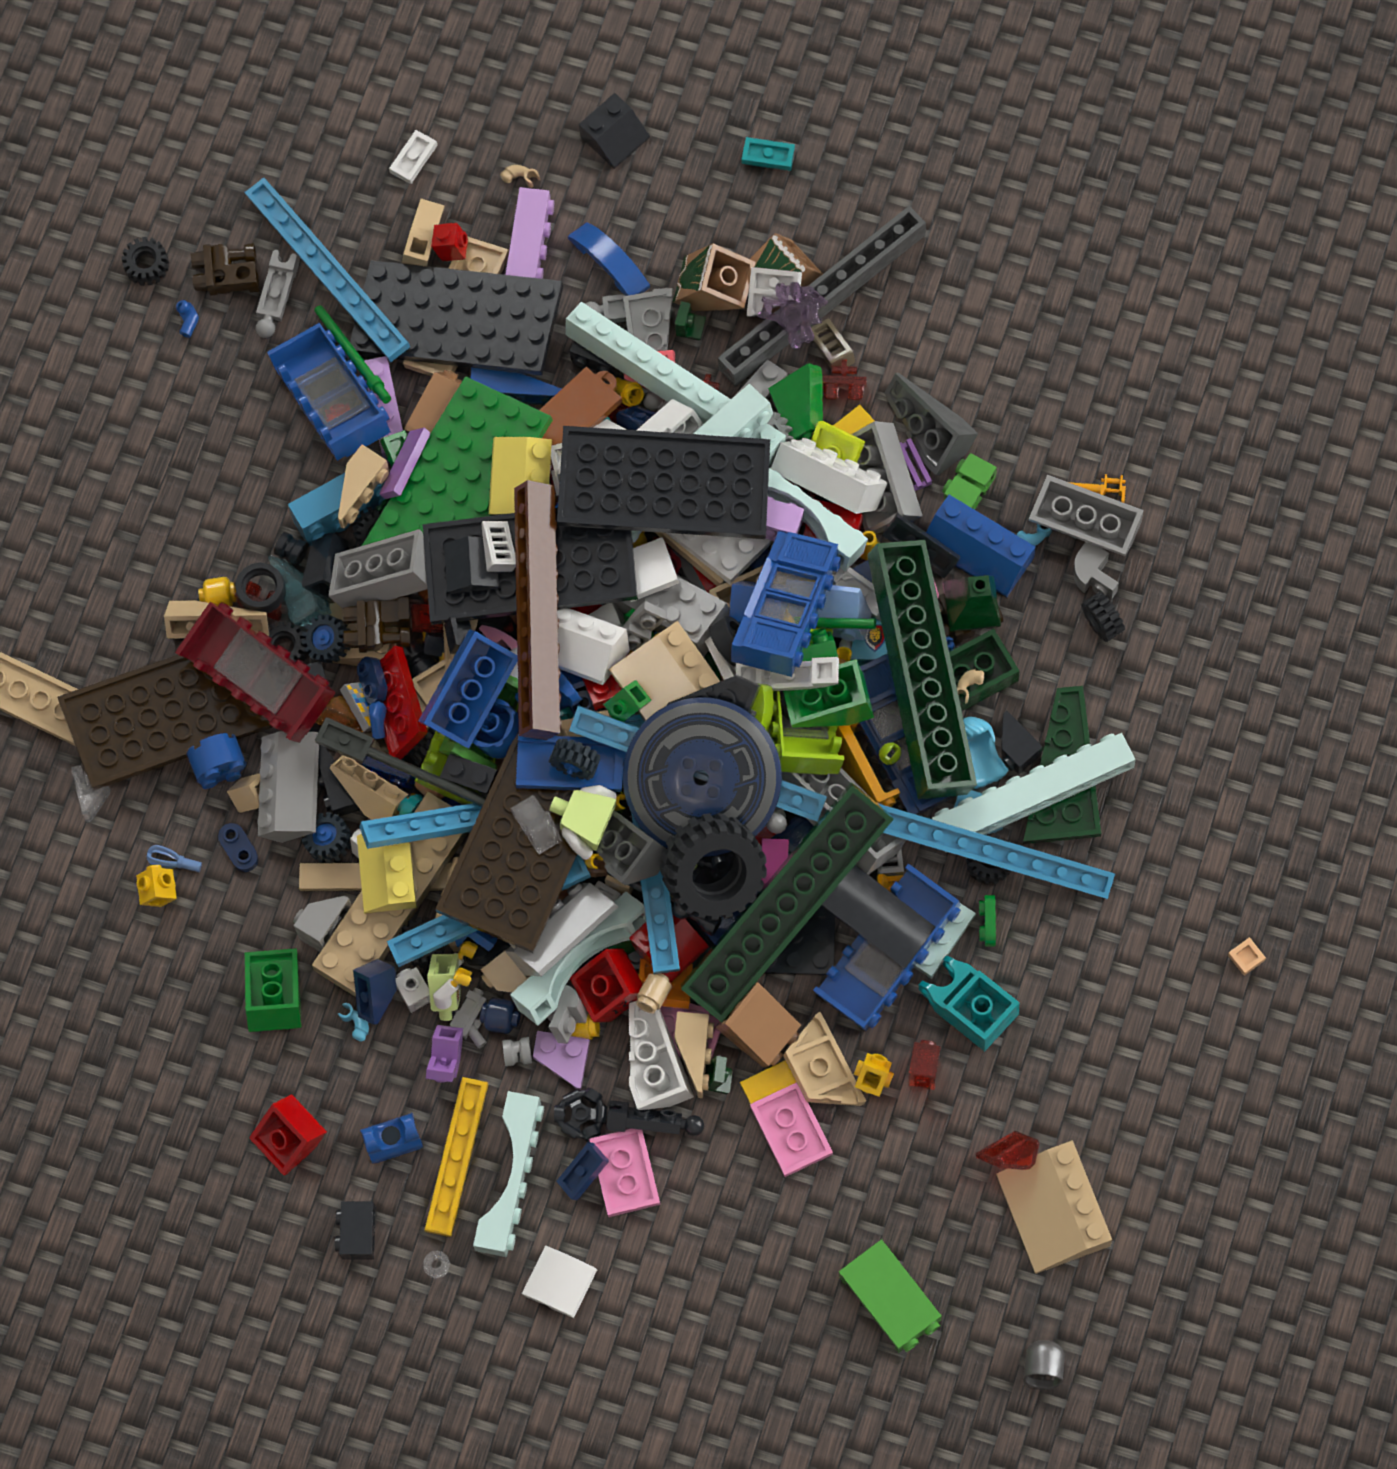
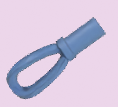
M160 845L151 846L146 856L151 865H161L162 868L177 867L200 872L202 862L179 856L173 850ZM152 853H160L177 861L155 859L151 855Z

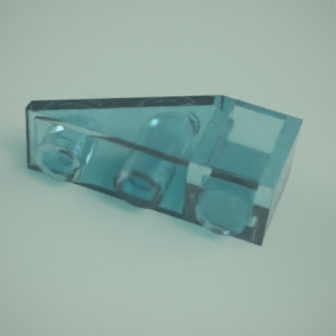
M275 556L268 557L270 564L278 569L285 582L286 594L284 601L289 610L288 616L295 625L303 627L306 624L312 625L310 620L313 617L318 619L317 615L325 616V614H331L326 600L302 588L304 575L285 559Z

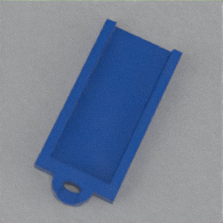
M518 734L516 788L581 790L583 787L601 785L614 792H622L623 763L627 752L587 737L554 736L548 740L522 737ZM558 739H567L568 741L571 739L575 743L581 742L583 746L591 747L590 750L597 751L596 754H599L601 759L592 779L586 780L584 778V780H581L578 777L573 778L570 774L565 775L563 771H558L556 767L550 765L549 758Z

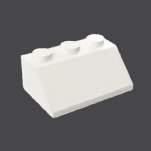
M569 608L557 609V618L559 619L558 643L560 645L558 654L559 669L603 685L611 675L608 669L624 659L630 652L627 629Z

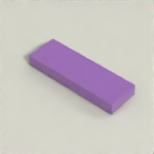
M420 428L409 431L379 493L383 498L388 499L401 496L430 436V432L427 429Z

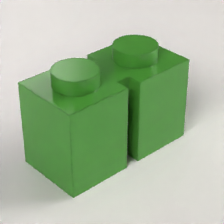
M972 453L968 455L966 460L962 458L955 470L958 474L953 480L949 479L942 490L944 501L948 495H951L975 510L982 500L981 493L985 495L996 478L997 467Z

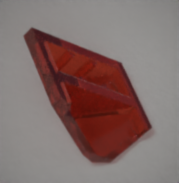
M1014 1131L975 1153L977 1159L999 1168L1027 1170L1036 1163L1040 1144L1039 1140Z

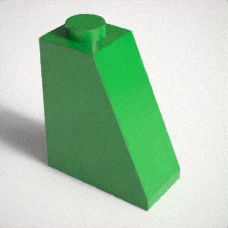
M807 363L768 388L777 411L781 414L780 417L788 419L786 425L792 427L788 435L794 437V440H802V438L811 440L818 421H823L822 369L820 366Z

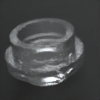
M433 1251L425 1257L423 1268L428 1276L441 1278L448 1273L450 1261L445 1253ZM434 1260L441 1261V1266L439 1268H433L431 1266Z

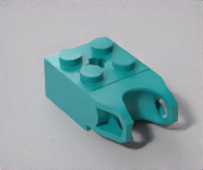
M946 955L942 959V965L953 978L952 983L948 986L939 987L922 980L919 984V991L928 999L933 1010L985 1052L1019 1015L1020 1002L980 970L977 971L971 965Z

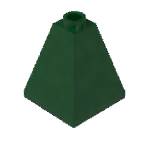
M975 576L943 581L949 632L1001 627L994 576Z

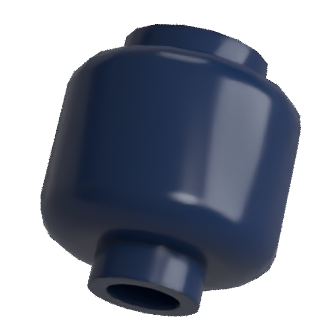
M493 997L488 1003L484 1002L481 1009L480 1022L484 1023L485 1029L488 1031L509 1034L514 1026H519L521 1012L517 1011L514 1001Z

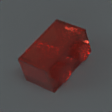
M921 1040L920 1043L914 1042L909 1069V1086L935 1090L941 1046H936L935 1042L929 1040Z

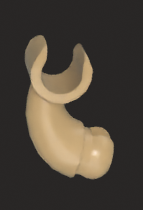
M510 165L504 168L505 170L500 174L501 179L506 183H511L513 179L523 176L526 185L530 188L533 187L532 181L529 180L531 177H536L540 180L537 170L528 169L521 165Z
M969 670L958 681L957 692L958 694L965 695V704L969 700V692L966 688L969 685H974V683L978 685L983 684V671Z

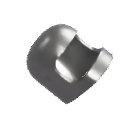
M1040 1340L1028 1346L1023 1379L1025 1385L1046 1390L1054 1389L1062 1384L1065 1357L1060 1345L1052 1341ZM1033 1374L1051 1375L1057 1378L1053 1381H1045L1033 1379L1028 1376Z

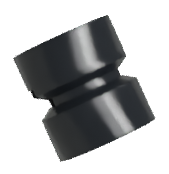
M420 639L412 641L411 647L403 648L412 679L439 663L434 656L423 653L424 642Z

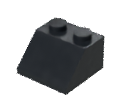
M616 93L612 94L579 123L580 137L614 169L650 138L649 133L632 108Z

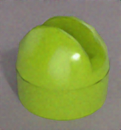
M894 742L884 744L879 750L880 760L887 765L895 764L901 757V748ZM893 749L895 752L890 758L887 754Z

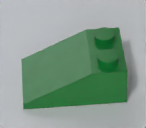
M857 659L839 664L838 684L783 691L792 728L848 726L874 718L864 674Z
M297 948L245 952V1004L249 1032L301 1028Z

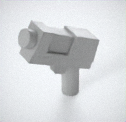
M474 988L473 991H468L466 1000L461 1009L456 1012L450 1027L463 1028V1038L466 1040L469 1035L479 1049L487 1043L478 1031L482 1025L478 1018L484 1002L487 1003V999L482 997L483 991Z

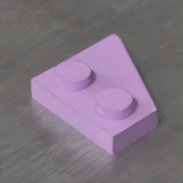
M537 1031L533 1059L549 1068L558 1077L566 1080L575 1089L581 1091L590 1040L571 1036L568 1043L563 1044L558 1043L552 1033Z

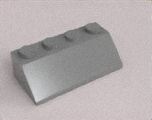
M874 421L851 434L865 441L857 462L859 464L858 468L864 471L871 470L881 475L880 479L888 482L877 510L863 512L862 523L865 531H872L875 534L883 532L897 513L910 522L921 518L923 515L894 423Z
M1047 475L1030 514L1029 521L1125 556L1136 537L1144 510Z
M420 529L335 554L329 597L342 609L357 606V601L361 600L365 602L370 600L385 601L428 589L424 537Z
M281 731L262 737L258 817L259 837L283 843L316 833L319 744L315 743L318 732H308L300 743L286 738L287 734Z
M579 882L568 889L567 893L569 895L562 901L560 899L557 900L534 953L510 944L511 947L505 952L525 976L542 977L618 908L616 903L591 883L580 884Z

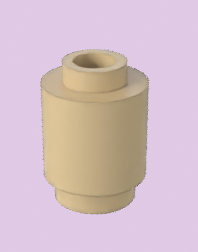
M662 973L649 974L637 995L636 1005L643 1011L651 1014L659 1010L672 988L669 978Z

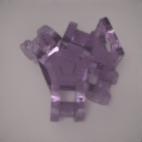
M791 282L790 285L777 283L775 287L777 298L763 296L761 300L764 302L762 310H758L757 316L776 321L789 333L788 341L790 346L797 350L801 347L802 343H810L814 340V334L809 324L822 323V318L818 316V308L826 306L828 301L811 286L801 287L798 282ZM788 295H791L794 300H789ZM773 305L780 306L778 315L771 313Z

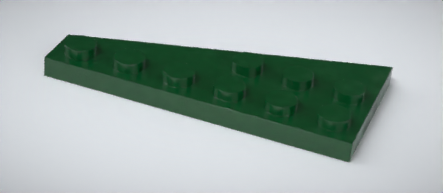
M1083 686L1057 688L1040 763L1044 767L1053 764L1056 758L1062 755L1071 756L1077 753L1076 751L1080 747L1090 744ZM1092 786L1030 814L1023 844L1101 837L1096 786Z

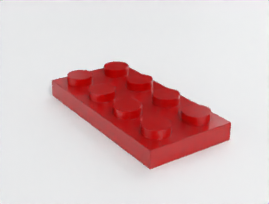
M393 646L380 660L388 689L386 699L383 702L387 708L384 729L389 755L402 759L428 731L425 725L418 722L422 711L403 647Z

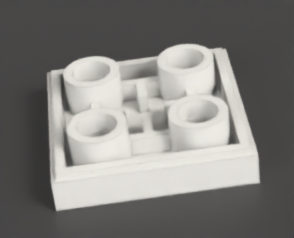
M663 537L633 548L638 599L679 584Z

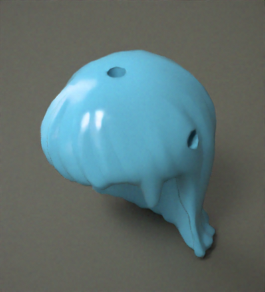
M965 717L963 720L977 785L973 789L983 788L1002 779L1007 774L1008 768L997 753L995 735L991 725L980 718Z

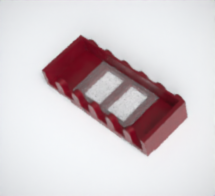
M209 602L175 653L188 658L194 663L193 666L206 672L213 677L212 680L215 683L230 690L233 697L251 706L250 710L264 716L274 728L287 734L286 738L300 743L336 693L328 687L330 682L318 674L316 676L308 672L311 668L302 661L297 660L295 662L289 658L291 653L280 645L277 648L270 643L272 639L262 631L256 633L252 630L253 624L241 616L239 619L232 614L234 610L227 604L221 602L218 605Z

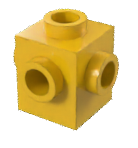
M151 865L146 867L145 871L136 875L140 905L162 907L177 899L173 869L162 868L161 865Z
M867 1053L864 1061H858L853 1075L858 1076L855 1088L880 1097L883 1086L889 1088L894 1073L890 1072L892 1062L880 1054L872 1055Z

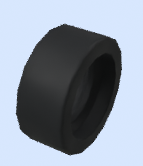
M262 562L250 564L243 568L237 576L235 583L236 594L245 609L270 613L277 609L284 601L286 594L285 582L278 569L271 564ZM256 576H269L275 582V593L265 601L257 602L251 600L246 594L245 588L247 583Z
M725 616L711 626L709 632L719 653L728 663L736 667V663L731 662V649L740 623L730 616Z

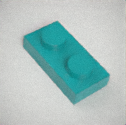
M746 137L742 164L791 171L795 144Z

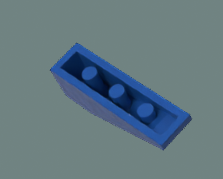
M479 368L471 369L472 380L524 404L545 405L561 390V388L521 373Z

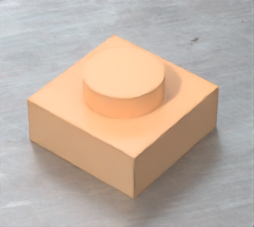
M1250 937L1228 953L1229 958L1244 976L1266 959Z

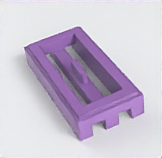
M911 438L907 439L905 443L900 442L906 465L916 484L913 485L914 490L917 491L931 485L932 480ZM909 448L911 455L924 479L923 482L920 481L916 473V470L905 449Z

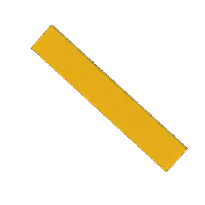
M465 1077L461 1079L425 1232L452 1237L489 1085L488 1082Z

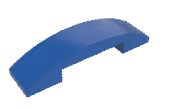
M586 222L568 235V239L583 254L587 252L615 280V286L625 296L640 294L650 288V284L633 261L612 239L597 227Z

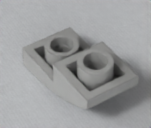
M644 601L634 611L622 627L627 629L630 650L635 651L651 640L652 631L666 620V610Z

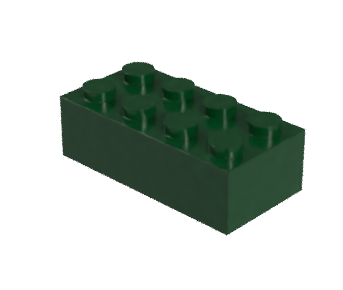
M994 628L949 652L956 687L961 676L967 671L976 669V671L981 670L984 672L983 684L978 685L974 683V685H969L966 688L969 692L968 703L965 704L966 697L964 694H958L961 711L1019 681L1020 671Z

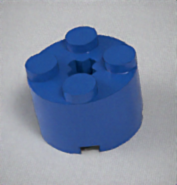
M497 698L472 743L491 758H505L512 741L519 731V713L507 702Z
M227 733L213 735L201 740V746L197 749H194V746L188 749L187 756L197 782L202 785L203 789L212 788L223 780L232 782L241 777L240 772L246 767L244 756L234 734H232L231 738H229Z

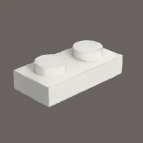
M415 130L389 168L390 173L411 184L437 147V141Z

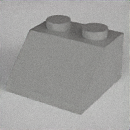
M346 896L310 903L304 910L300 909L294 918L295 924L293 925L299 939L321 952L352 906L350 899Z

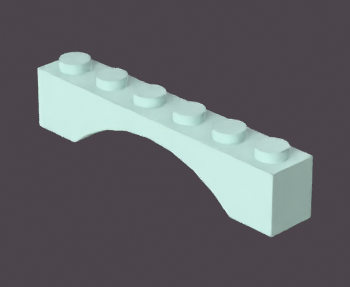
M769 468L768 496L776 501L794 503L804 508L803 521L813 531L817 539L838 544V557H841L840 568L846 572L864 553L868 538L861 531L845 523L840 516L833 514L823 507L819 501L813 500L806 495L798 486L788 482L777 471Z
M624 892L614 901L618 908L542 977L530 976L510 994L517 1009L536 1025H539L557 1009L564 986L572 974L585 961L609 946L630 940L629 937L646 922L644 904L628 892Z
M510 1091L507 1093L502 1117L512 1140V1172L507 1187L499 1201L487 1214L479 1219L473 1244L475 1251L507 1257L508 1250H513L516 1235L512 1234L514 1224L518 1225L520 1221L521 1209L518 1208L520 1198H525L527 1183H524V1177L526 1172L530 1173L533 1157H529L531 1147H536L539 1134V1132L535 1131L537 1121H542L544 1106H541L539 1097Z

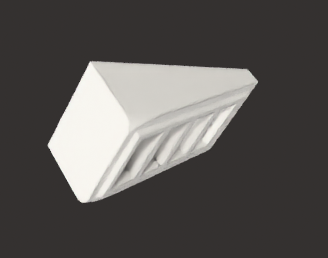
M483 521L481 525L487 572H512L516 567V557L508 521ZM490 529H501L502 533H491ZM492 538H503V541H492ZM494 547H504V550H495ZM496 555H505V558H496Z

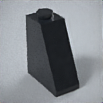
M327 533L321 538L313 540L302 580V588L331 604L336 603L329 597L335 554L349 550L347 540L335 533Z

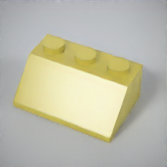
M534 437L493 438L489 515L515 513L514 488L523 482L530 480L549 484L552 439Z
M362 834L357 835L364 914L417 908L411 843L407 842L367 849Z

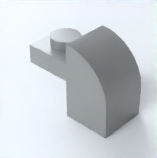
M1087 542L1084 543L1076 555L1073 571L1074 581L1083 593L1087 591L1089 586H1092L1095 593L1101 592L1112 599L1117 593L1119 583L1101 571L1108 562L1109 553L1101 547Z
M568 985L564 986L557 1009L547 1017L551 1021L549 1029L557 1042L563 1044L568 1043L571 1034L575 1031L576 1023H586L588 1016L587 1010L577 992Z

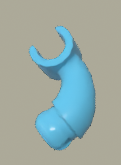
M1037 524V533L1026 534L1024 531H1019L1017 536L1036 546L1051 534L1052 529H1042V525Z
M343 1003V1007L349 1009L350 1013L348 1015L338 1013L339 1017L345 1022L353 1020L355 1024V1030L352 1032L353 1038L358 1041H364L369 1033L368 1022L358 1017V1012L349 1003Z

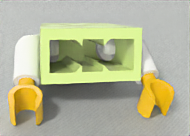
M601 785L574 790L569 802L555 796L549 811L563 816L560 822L562 836L572 850L585 860V865L592 869H598L593 863L595 857L603 861V858L598 853H593V850L597 851L613 811L625 809V807L619 804V800H626L625 794L616 795L614 791Z
M465 941L458 953L432 954L427 976L430 1005L432 1011H439V1018L443 1021L452 1020L455 1016V1011L458 1010L461 996L460 984L467 987L471 982L470 976L472 972L459 968L464 962L463 956L472 959L478 946L470 941Z

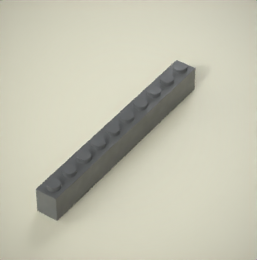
M908 206L802 290L800 298L783 305L718 357L719 370L736 387L760 368L767 359L770 360L926 236V222Z

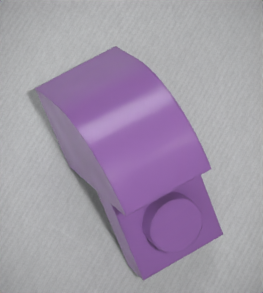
M436 1026L432 1037V1052L426 1069V1079H433L437 1082H452L453 1078L457 1077L462 1051L463 1028Z

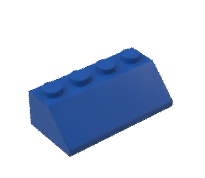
M951 495L947 496L935 513L926 532L960 556V560L955 567L972 577L994 576L996 592L1006 598L1035 557L1034 545Z
M469 630L418 722L469 749L518 662V656L480 633Z

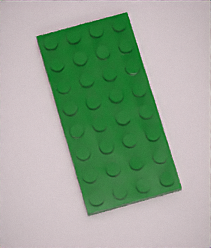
M465 376L430 433L401 496L392 497L362 546L419 529L423 532V524L494 516L489 515L493 438H542L553 421L552 417Z

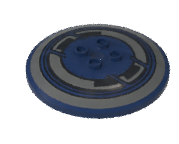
M708 697L689 698L674 702L658 710L638 729L631 740L624 760L623 787L629 809L639 826L651 838L667 849L666 842L670 836L674 838L677 834L675 830L680 825L685 827L689 824L687 820L694 817L696 820L702 819L701 815L709 813L713 818H715V814L719 813L725 814L727 818L734 817L738 819L755 837L773 815L781 793V762L770 734L748 711L721 699ZM703 770L708 774L709 780L707 784L698 785L694 781L696 771ZM718 849L707 853L703 857L717 856L731 852V850Z

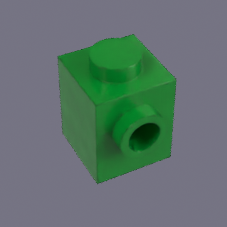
M634 680L603 705L612 718L625 722L652 700L640 684Z

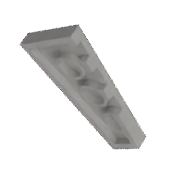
M673 288L623 296L628 332L656 351L668 350ZM642 387L644 395H646L649 392H652Z

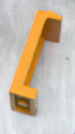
M858 723L838 726L836 737L842 738L838 755L844 756L842 769L876 803L889 807L893 806L900 791L898 788L888 793L883 791L854 735V729Z

